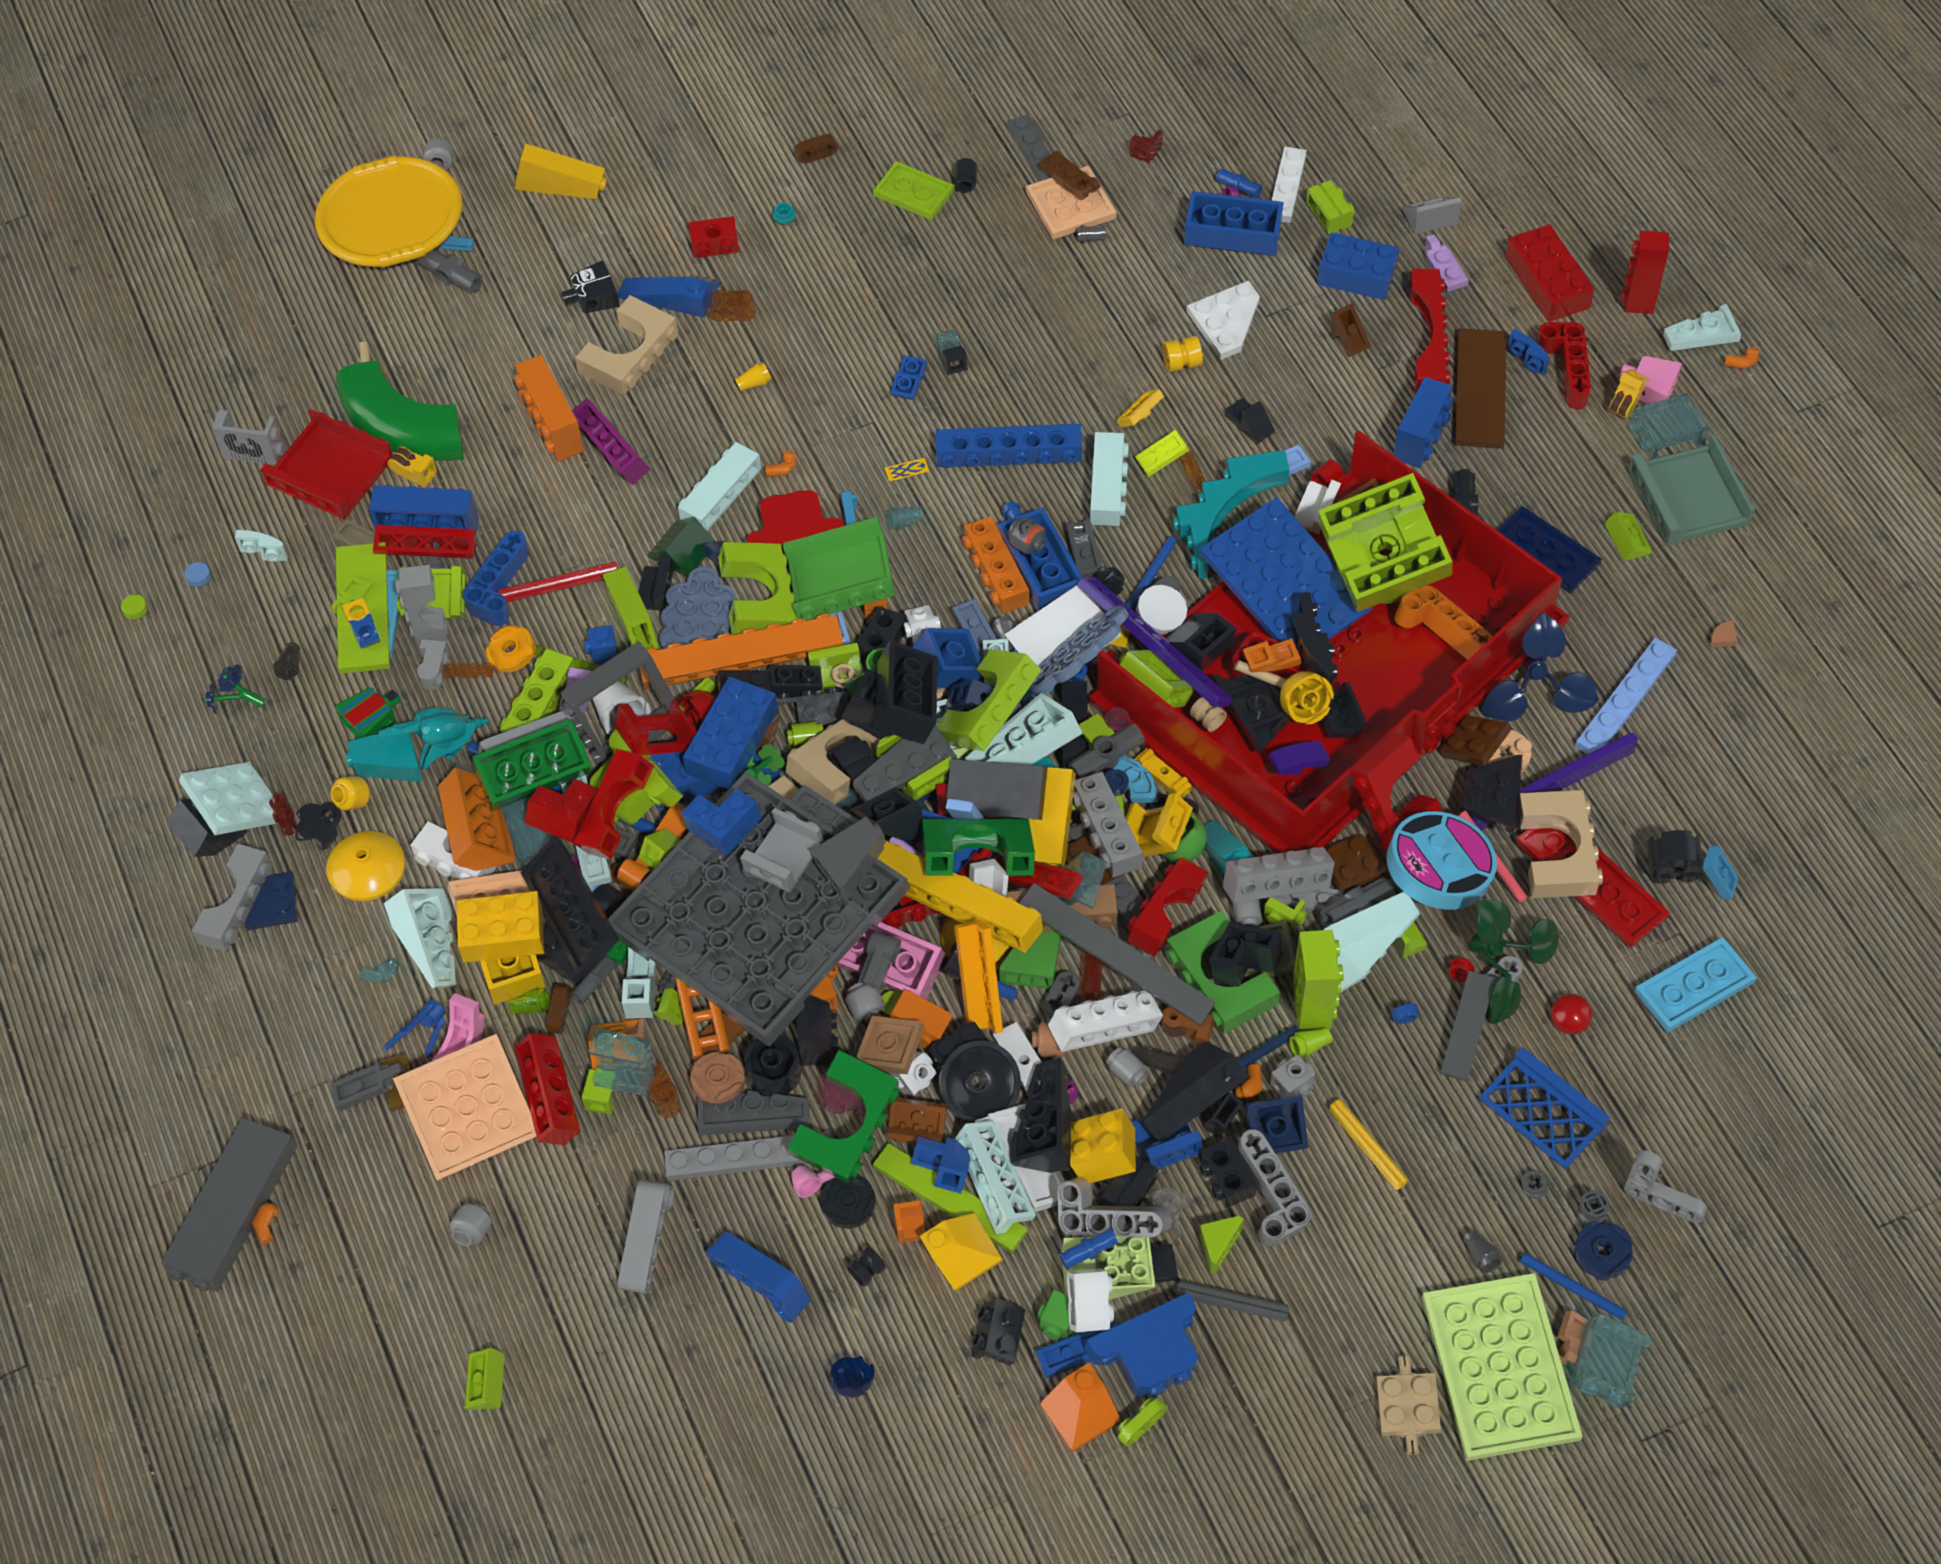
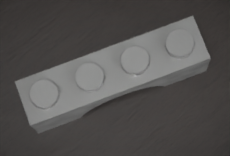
M430 565L399 568V579H395L397 594H400L401 607L405 609L406 622L409 623L411 637L416 638L418 647L420 646L421 639L446 641L448 643V626L443 608L426 605L435 600L434 577Z
M238 843L226 864L231 877L236 881L234 893L225 903L214 908L203 909L191 931L198 944L227 952L230 944L236 941L238 929L241 923L247 919L249 908L253 900H256L264 879L270 875L272 864L266 851Z

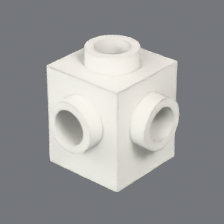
M929 605L905 610L906 623H903L906 638L911 637L913 644H915L926 628H941L938 615H933Z
M917 1051L908 1075L887 1072L889 1075L899 1079L898 1088L901 1089V1092L915 1095L919 1090L926 1088L930 1084L931 1079L937 1074L932 1067L933 1062L926 1053Z

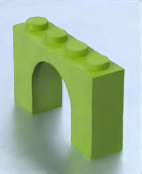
M723 542L718 556L721 577L758 580L766 585L773 595L770 599L762 601L734 600L729 613L732 635L742 634L741 632L746 629L754 628L756 631L766 629L767 626L772 624L788 625L792 621L797 620L798 617L793 608L794 593L790 592L789 588L791 578L790 574L786 572L787 557L782 552L781 544Z
M990 649L977 667V670L991 685L995 686L993 692L981 705L967 712L947 710L936 725L950 746L985 752L1041 672V669L1025 653Z

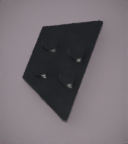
M1221 675L1212 676V680L1232 697L1233 700L1228 708L1257 753L1261 752L1292 720L1282 709L1280 692L1275 685L1255 677L1236 675V679H1221Z
M1515 755L1486 764V766L1467 770L1462 804L1463 812L1466 811L1470 817L1478 818L1489 825H1492L1494 822L1505 826L1507 832L1514 833L1523 755Z

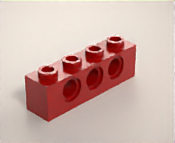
M529 1033L515 1046V1051L537 1140L541 1143L566 1145L581 1131L557 1037Z

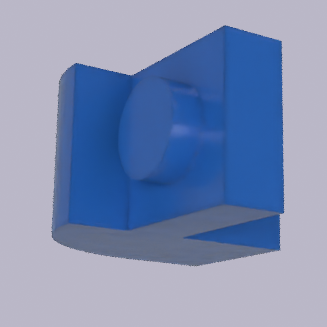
M918 1136L911 1164L937 1171L935 1187L961 1194L969 1169L970 1155L961 1143L947 1137L945 1144Z

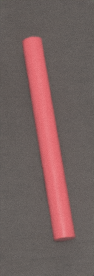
M1466 811L1458 815L1476 826ZM1495 852L1497 859L1496 872L1519 903L1523 902L1528 896Z

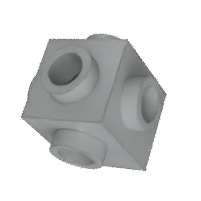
M1299 1055L1290 1060L1288 1058L1284 1059L1278 1064L1276 1070L1272 1072L1270 1085L1281 1097L1301 1094L1303 1098L1314 1088V1068L1308 1061H1303Z

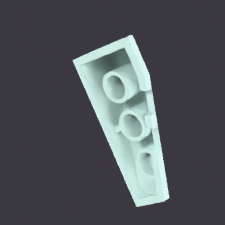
M444 889L401 890L384 903L393 930L432 988L454 987L456 985L454 956L450 952L453 934L449 932V921L452 920V914Z
M1405 892L1324 929L1333 930L1334 940H1339L1340 943L1338 964H1342L1344 979L1341 981V992L1364 979L1370 972L1369 969L1379 958L1382 959L1387 953L1386 950L1396 938H1400L1420 915L1413 900Z

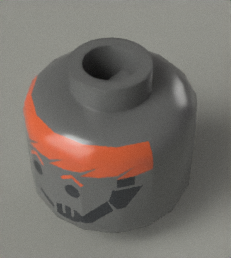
M1028 517L1015 520L1009 528L1008 535L1011 545L1024 554H1032L1035 551L1039 552L1046 543L1045 529Z

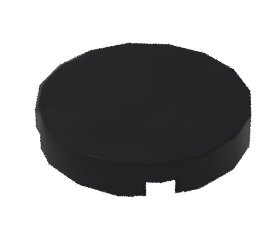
M859 1175L856 1179L852 1177L849 1183L838 1178L831 1179L821 1192L820 1204L822 1213L829 1223L838 1228L851 1229L860 1227L869 1221L875 1212L876 1196L872 1185L868 1180Z

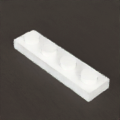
M1284 147L1272 197V201L1284 202L1282 222L1291 223L1306 159L1307 150Z

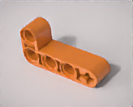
M1429 585L1405 594L1394 617L1395 622L1405 628H1412L1423 622L1467 660L1493 637L1447 597Z
M677 802L674 806L670 807L654 833L667 829L682 840L690 832L681 814L686 809V806ZM639 858L636 861L626 859L618 871L617 878L625 889L634 892L652 873L653 869Z

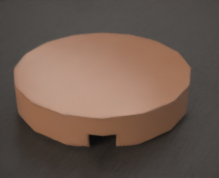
M711 1052L703 1055L694 1063L690 1075L691 1087L694 1093L703 1101L724 1103L734 1099L741 1093L745 1085V1070L741 1061L734 1055Z

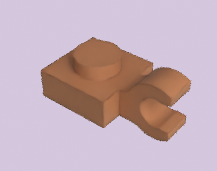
M1573 1310L1565 1312L1557 1337L1564 1341L1558 1350L1563 1366H1566L1568 1361L1575 1363L1578 1358V1351L1588 1348L1595 1325Z

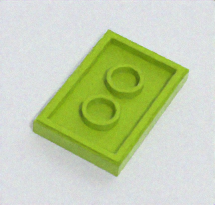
M895 161L874 188L873 196L933 220L955 191V185Z

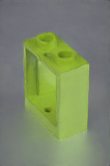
M1151 650L1128 651L1119 660V664L1173 708L1184 707L1195 690Z

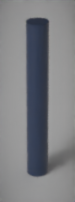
M1294 1025L1237 1061L1244 1069L1287 1043L1290 1037L1294 1036L1295 1032H1300V1030Z

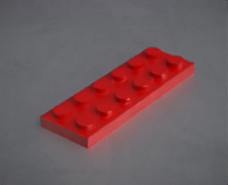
M1553 828L1527 829L1515 841V844L1535 862L1564 860L1577 852L1572 838L1566 833ZM1598 848V861H1596L1597 869L1601 868L1602 884L1598 885L1596 895L1574 897L1632 948L1669 917L1670 912Z

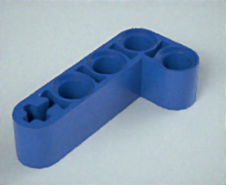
M511 531L503 537L463 591V598L468 613L494 626H502L510 618L506 599L497 592L508 585L529 556L526 538L521 531Z
M724 1231L705 1252L706 1256L717 1267L769 1299L775 1311L790 1323L794 1321L811 1301L801 1281L791 1271L727 1231Z

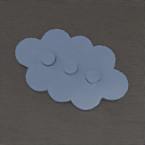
M707 566L693 569L689 573L687 583H677L667 590V607L661 613V622L664 629L659 636L662 649H666L667 646L675 643L682 645L691 644L692 641L700 638L707 640L716 639L721 634L731 632L729 613L733 601L737 600L736 593L730 586L720 584L719 574L715 569Z
M1116 606L1099 619L1091 620L1083 625L1075 633L1074 637L1065 641L1056 650L1055 654L1047 658L1039 666L1041 672L1029 687L1031 692L1035 696H1038L1040 693L1044 694L1057 683L1067 681L1077 674L1084 664L1095 658L1105 645L1118 636L1121 631L1120 625L1127 619L1129 614L1123 606Z

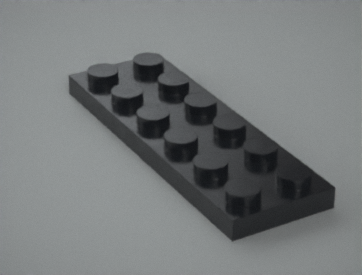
M553 836L523 869L521 875L531 892L538 891L542 913L576 974L585 978L620 939L563 840Z

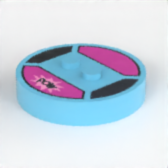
M1427 811L1408 817L1397 827L1387 850V866L1395 883L1414 900L1438 909H1462L1475 904L1476 901H1479L1486 894L1497 868L1494 848L1485 834L1469 821L1445 812Z

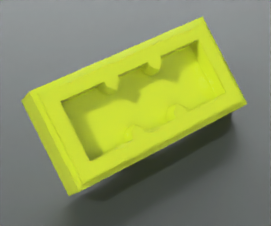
M1174 430L1135 457L1147 476L1150 477L1187 453L1189 449L1178 432Z

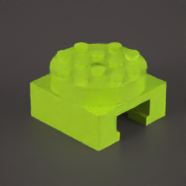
M1413 473L1318 510L1320 528L1357 612L1377 604L1400 602L1405 594L1452 575V559L1441 535L1436 537L1423 507V503H1425L1424 496ZM1383 549H1388L1392 553L1389 554L1388 559L1387 556H1383L1379 552Z

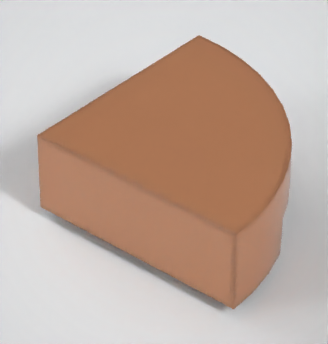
M1733 620L1718 625L1713 631L1710 647L1736 646L1737 637Z

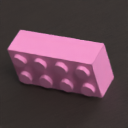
M880 922L876 928L871 925L836 964L838 967L860 976L868 956L867 945L874 931L900 939L901 947L898 957L894 963L891 962L883 986L903 993L906 988L918 996L927 999L947 955L941 947Z

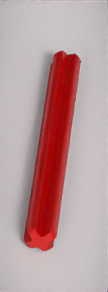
M611 562L502 588L497 593L504 596L506 602H511L603 580L602 574L619 568L616 562Z

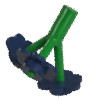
M240 665L223 669L217 678L220 692H230L235 688L240 692L239 694L215 696L213 684H210V692H206L204 701L207 703V707H212L214 714H216L217 701L244 699L260 708L262 707L265 698L243 688L239 683L242 674Z

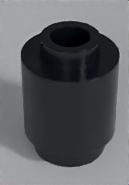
M969 158L959 159L955 163L954 184L960 192H971L977 184V163Z

